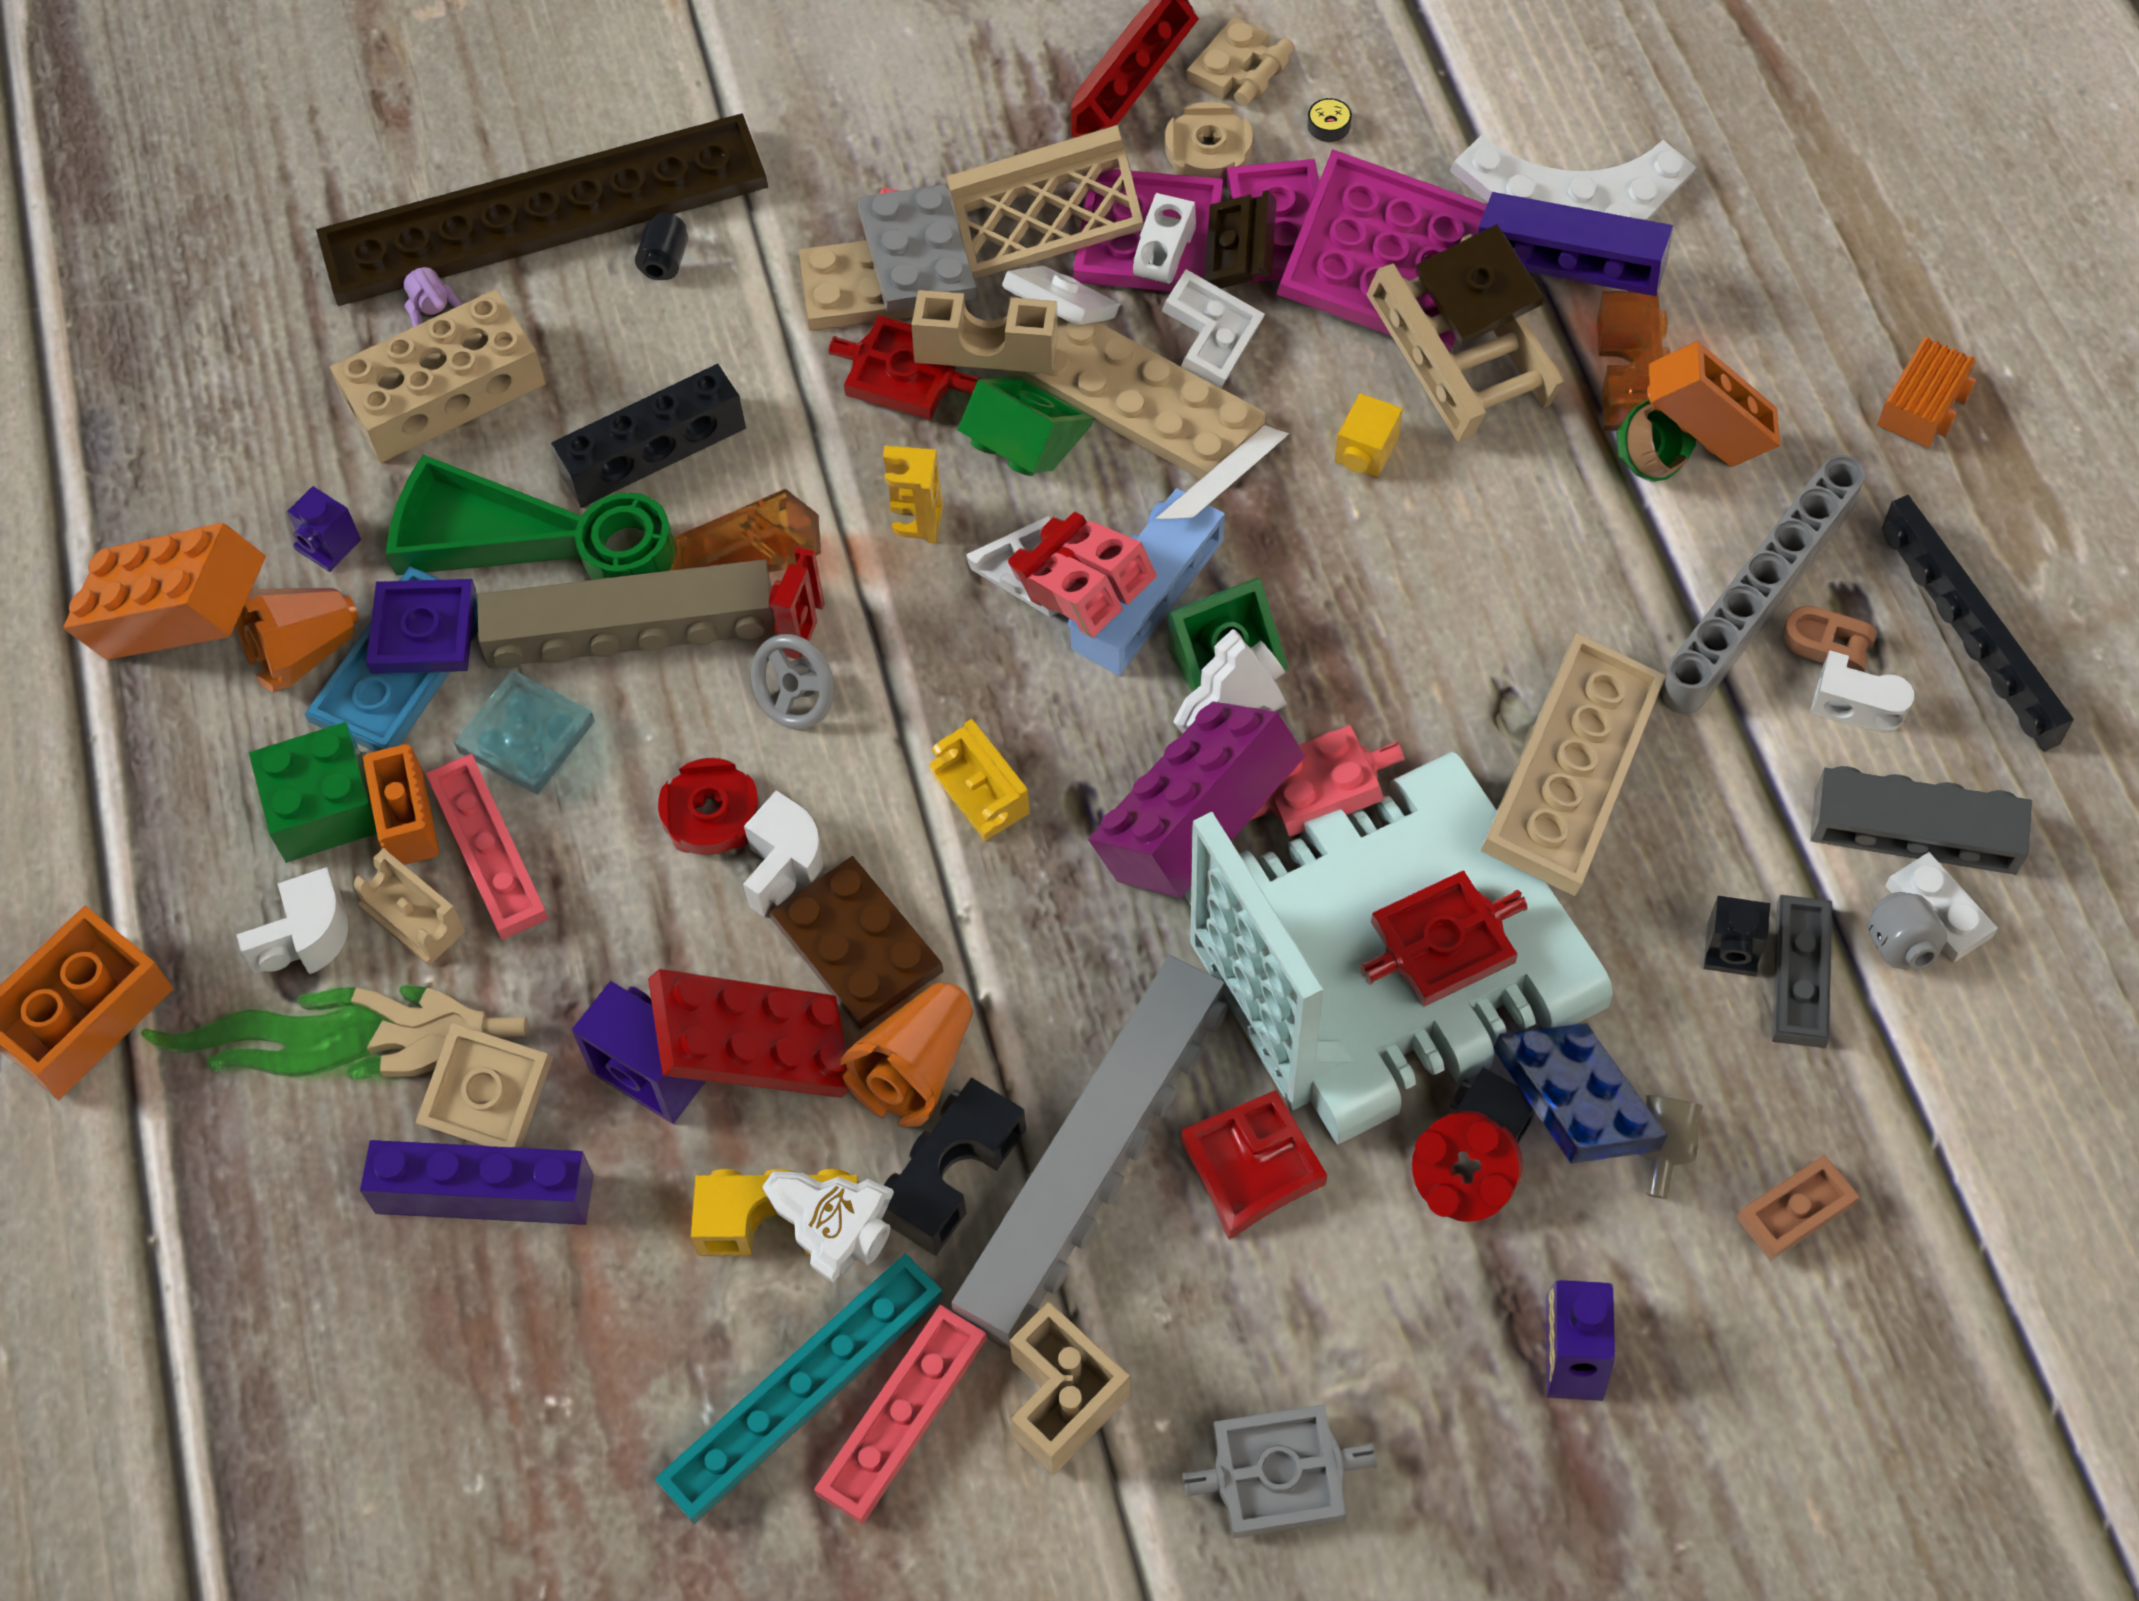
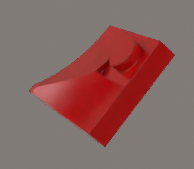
M1277 1090L1182 1129L1181 1142L1200 1175L1228 1239L1237 1236L1257 1221L1288 1203L1326 1185L1328 1176Z

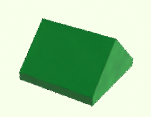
M1256 577L1168 612V649L1192 692L1201 686L1202 669L1215 657L1214 646L1232 629L1240 634L1250 648L1259 641H1262L1283 669H1289L1261 578Z

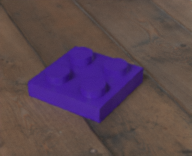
M473 580L376 581L366 661L370 673L468 671L476 595Z

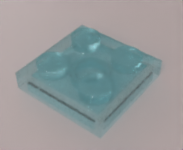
M512 670L456 739L454 744L458 753L464 756L472 753L475 761L480 765L538 795L595 720L592 711Z

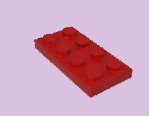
M658 969L648 978L663 1076L842 1098L850 1092L842 1078L847 1071L846 1064L840 1065L841 1058L846 1053L836 995Z

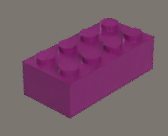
M1212 701L1197 713L1195 721L1187 730L1166 747L1164 755L1147 774L1141 776L1134 783L1132 791L1123 801L1103 817L1101 825L1088 838V841L1117 882L1182 898L1191 888L1193 820L1213 812L1230 841H1232L1304 759L1305 754L1278 712Z

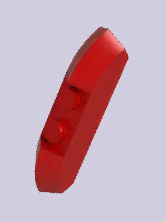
M1150 0L1133 18L1075 94L1071 105V137L1076 138L1119 124L1199 20L1197 12L1188 0Z

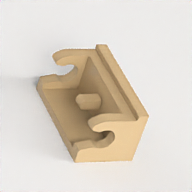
M383 848L373 857L374 867L378 869L375 877L369 882L359 875L355 878L354 888L361 899L357 904L362 911L426 965L430 966L465 932V929L452 904Z

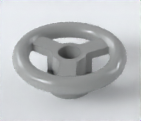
M794 634L773 636L759 647L752 663L751 681L756 699L764 712L778 724L796 730L813 727L822 721L829 712L833 702L834 681L830 666L820 650L807 639ZM783 649H793L804 656L789 661ZM769 660L779 674L778 683L781 690L777 702L772 698L766 682V667ZM819 692L817 703L810 712L803 715L790 713L796 699L808 697Z

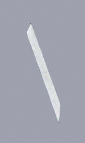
M1264 425L1155 519L1195 517L1290 433Z

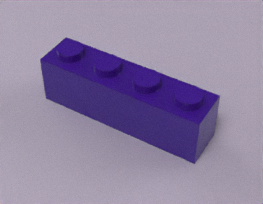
M1492 192L1479 224L1478 233L1498 224L1528 272L1657 296L1668 262L1673 225Z
M370 1140L360 1192L375 1214L586 1225L594 1174L583 1151Z

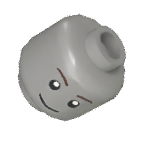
M1895 892L1885 896L1874 906L1867 925L1869 936L1884 961L1893 968L1906 970L1912 968L1920 970L1932 965L1939 957V953L1944 948L1947 940L1945 925L1931 903L1918 894Z

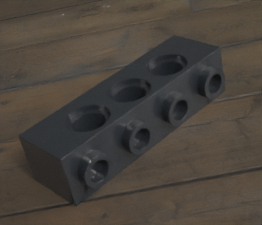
M717 363L551 442L560 475L578 505L582 508L746 429L740 396Z

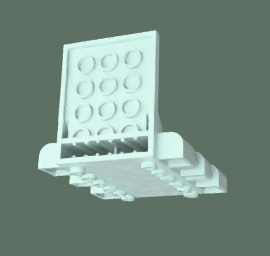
M1449 752L1390 781L1388 796H1384L1383 801L1376 803L1378 814L1386 825L1378 830L1362 809L1348 814L1349 818L1343 810L1339 809L1305 822V831L1300 833V838L1287 843L1290 857L1298 868L1289 873L1273 852L1259 856L1263 869L1248 850L1238 853L1213 812L1193 820L1191 888L1184 895L1191 905L1190 944L1209 975L1224 982V1000L1290 1109L1293 1111L1311 1102L1337 1145L1400 1113L1401 1096L1396 1082L1402 1089H1408L1416 1085L1414 1071L1404 1057L1405 1054L1414 1050L1424 1068L1432 1075L1444 1071L1445 1064L1456 1083L1459 1084L1465 1079L1479 1074L1482 1067L1486 1069L1491 1068L1494 1059L1492 1042L1499 1043L1508 1038L1505 1024L1498 1016L1496 1008L1504 1005L1514 1021L1523 1029L1535 1025L1536 1018L1548 1038L1609 1008L1613 989L1605 968L1547 883L1480 851L1497 810L1463 760L1454 752ZM1462 870L1465 871L1476 890L1491 902L1511 894L1515 890H1519L1522 893L1521 898L1524 896L1528 909L1502 921L1504 933L1518 953L1515 964L1425 1007L1422 1006L1409 983L1397 972L1387 975L1371 985L1365 981L1366 977H1363L1360 964L1386 953L1383 941L1371 924L1373 912Z

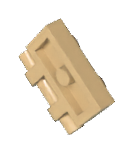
M1233 16L1187 69V82L1222 100L1231 89L1237 91L1234 94L1235 101L1241 106H1247L1253 99H1258L1268 89V81L1274 74H1280L1289 64V56L1295 50V46L1291 40L1282 38L1276 46L1268 47L1270 33ZM1252 65L1258 66L1255 70L1248 71Z

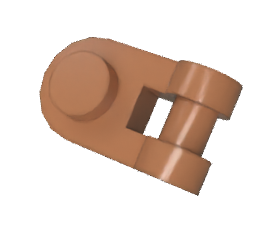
M1814 606L1798 607L1792 611L1783 629L1785 645L1793 653L1824 663L1829 651L1848 655L1847 667L1865 672L1868 658L1865 655L1866 650L1873 647L1877 635L1875 627L1869 623ZM1833 638L1843 639L1847 646L1832 642Z

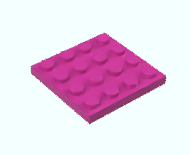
M1332 149L1279 284L1277 295L1391 335L1366 295L1377 270L1394 263L1402 278L1408 281L1417 278L1418 276L1415 273L1416 264L1460 243L1464 236L1478 234L1479 224L1487 204ZM1428 293L1415 298L1425 315L1434 317L1441 314ZM1449 330L1438 336L1448 352H1451L1456 337L1452 330Z

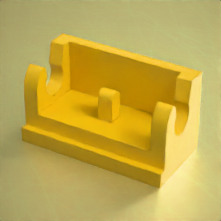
M884 445L882 457L886 467L884 478L889 487L890 511L902 515L912 514L916 517L909 524L901 522L892 523V531L902 537L927 539V543H937L943 509L937 449Z
M973 719L965 722L963 727L941 739L932 747L931 750L937 758L929 763V771L984 842L1030 814L1027 787Z

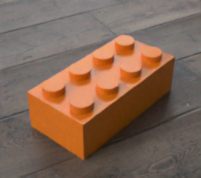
M224 522L100 549L89 562V574L82 589L75 594L69 604L70 613L63 629L106 660L228 638L233 632L266 555Z

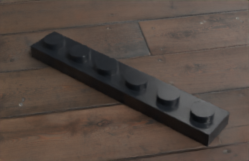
M1909 494L1892 501L1881 528L1888 545L1900 553L1909 566L1914 581L1918 585L1923 586L1936 603L1940 617L1946 623L1952 625L1963 640L1964 648L1969 657L1978 661L1987 673L1995 693L2000 698L2005 699L2016 713L2024 733L2034 738L2043 752L2060 745L2074 718Z

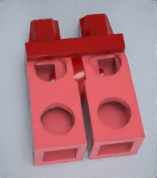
M1075 511L1065 521L1055 517L1050 519L1042 527L1040 534L1042 542L1033 551L1027 548H1020L1008 559V564L1015 578L1023 584L1031 602L1065 615L1075 621L1080 631L1091 638H1094L1123 610L1120 602L1128 605L1157 577L1140 541L1096 522H1087L1083 515Z

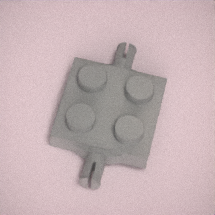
M1325 1404L1214 1421L1213 1429L1218 1452L1215 1469L1190 1473L1183 1472L1182 1478L1186 1497L1219 1491L1220 1497L1228 1508L1234 1539L1345 1521L1347 1514L1341 1489L1344 1472L1370 1467L1376 1468L1377 1462L1373 1443L1339 1449V1445L1329 1429Z

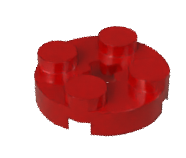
M720 758L694 760L679 768L680 774L673 778L670 784H668V780L666 781L659 793L658 812L664 831L671 838L677 850L685 853L714 855L733 848H742L748 844L744 826L760 809V800L752 778L748 774L746 776L743 772L737 770L734 763ZM714 798L716 805L721 806L719 810L712 814L696 811V808L705 805V799Z
M1457 1111L1435 1121L1417 1138L1415 1151L1412 1156L1413 1179L1418 1192L1434 1214L1440 1217H1449L1456 1221L1473 1222L1493 1216L1514 1196L1523 1175V1159L1515 1137L1507 1128L1501 1127L1496 1121L1487 1118L1489 1116L1480 1112ZM1459 1152H1467L1470 1160H1479L1481 1169L1473 1173V1180H1465L1463 1174L1455 1172L1453 1164L1459 1161Z

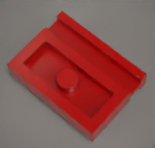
M796 546L794 551L796 565L788 564L782 580L774 582L770 591L768 605L770 609H773L775 617V635L794 634L809 641L818 622L815 609L823 610L825 602L815 551ZM783 649L789 658L798 659L803 657V654L796 650Z

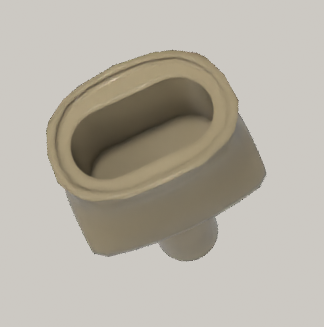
M1646 1095L1645 1115L1635 1135L1634 1150L1637 1154L1652 1161L1646 1195L1667 1199L1673 1165L1688 1164L1696 1159L1698 1151V1124L1703 1106L1679 1099Z

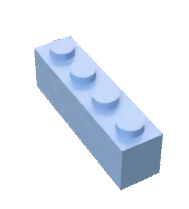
M1178 488L1173 491L1166 502L1160 501L1155 505L1150 513L1148 525L1140 535L1134 534L1130 537L1142 543L1157 577L1128 605L1120 602L1123 610L1094 638L1081 632L1075 621L1070 618L1068 621L1071 635V650L1118 676L1123 673L1224 541L1225 513L1210 505H1207L1193 518L1155 519L1185 493Z

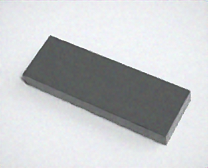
M1788 895L1779 896L1776 915L1772 1042L1826 1048L1829 1042L1832 936L1831 900Z

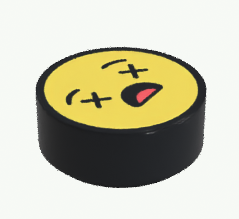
M1334 98L1316 101L1308 111L1307 126L1309 132L1321 141L1333 142L1343 139L1351 129V109L1343 101Z

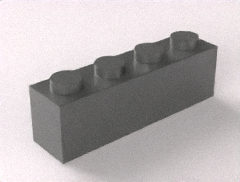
M1840 766L1833 769L1824 767L1815 788L1810 842L1919 859L1930 852L1939 863L2016 875L2029 854L2032 800L2018 798L2011 792L2001 790L1986 793L1967 790L1959 784L1950 782L1935 785L1916 782L1907 776L1899 774L1877 776L1861 773L1858 769L1848 766Z

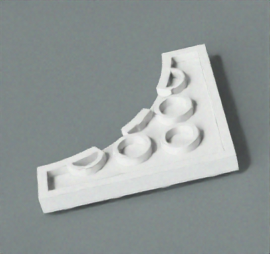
M1481 135L1454 161L1450 172L1487 203L1492 192L1649 221L1691 178L1697 167L1662 140L1647 153L1622 165L1591 171L1560 170L1541 166L1514 156Z

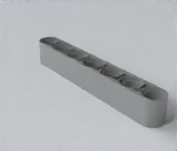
M1837 455L1830 457L1824 462L1673 656L1661 690V698L1671 711L1679 714H1690L1698 711L1705 704L1853 511L1865 479V469L1858 460L1847 455ZM1708 647L1716 648L1719 651L1711 650ZM1680 680L1689 681V682L1693 683L1694 685H1688V684L1682 683Z

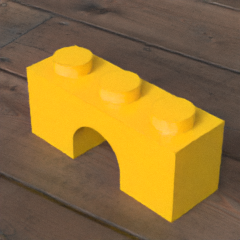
M718 1169L712 1171L710 1175H695L691 1239L698 1256H752L753 1237L757 1227L767 1218L778 1215L762 1186L773 1171H792L771 1169L766 1171L764 1175H742V1173L736 1170ZM824 1169L819 1171L817 1175H808L821 1183L841 1177L859 1184L858 1175H850L848 1172L840 1169ZM804 1249L805 1255L811 1256V1254Z

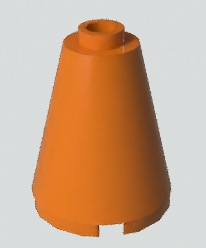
M934 983L848 1048L841 1058L840 1065L846 1064L847 1071L842 1078L855 1098L872 1113L881 1118L887 1112L902 1117L897 1125L917 1127L924 1124L935 1111L973 1016V1008L966 992L959 986L951 983Z

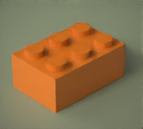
M84 905L0 985V1052L59 1101L174 988L151 958Z

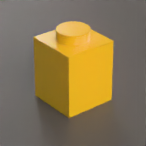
M1359 393L1337 434L1335 462L1344 465L1353 472L1366 473L1378 478L1400 437L1403 408Z

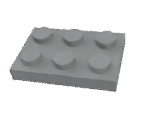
M946 184L858 197V211L887 313L915 309L918 290L963 293L965 301L976 299V285Z

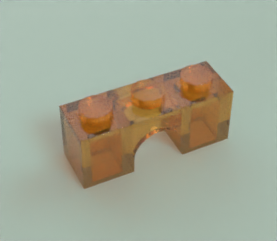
M1602 291L1596 320L1599 356L1619 357L1631 363L1628 365H1607L1601 391L1603 431H1617L1633 407L1645 400H1649L1647 394V387L1650 385L1649 363L1670 354L1669 347H1662V339H1665L1667 334L1668 316L1667 311H1660L1658 293L1657 296L1631 291Z

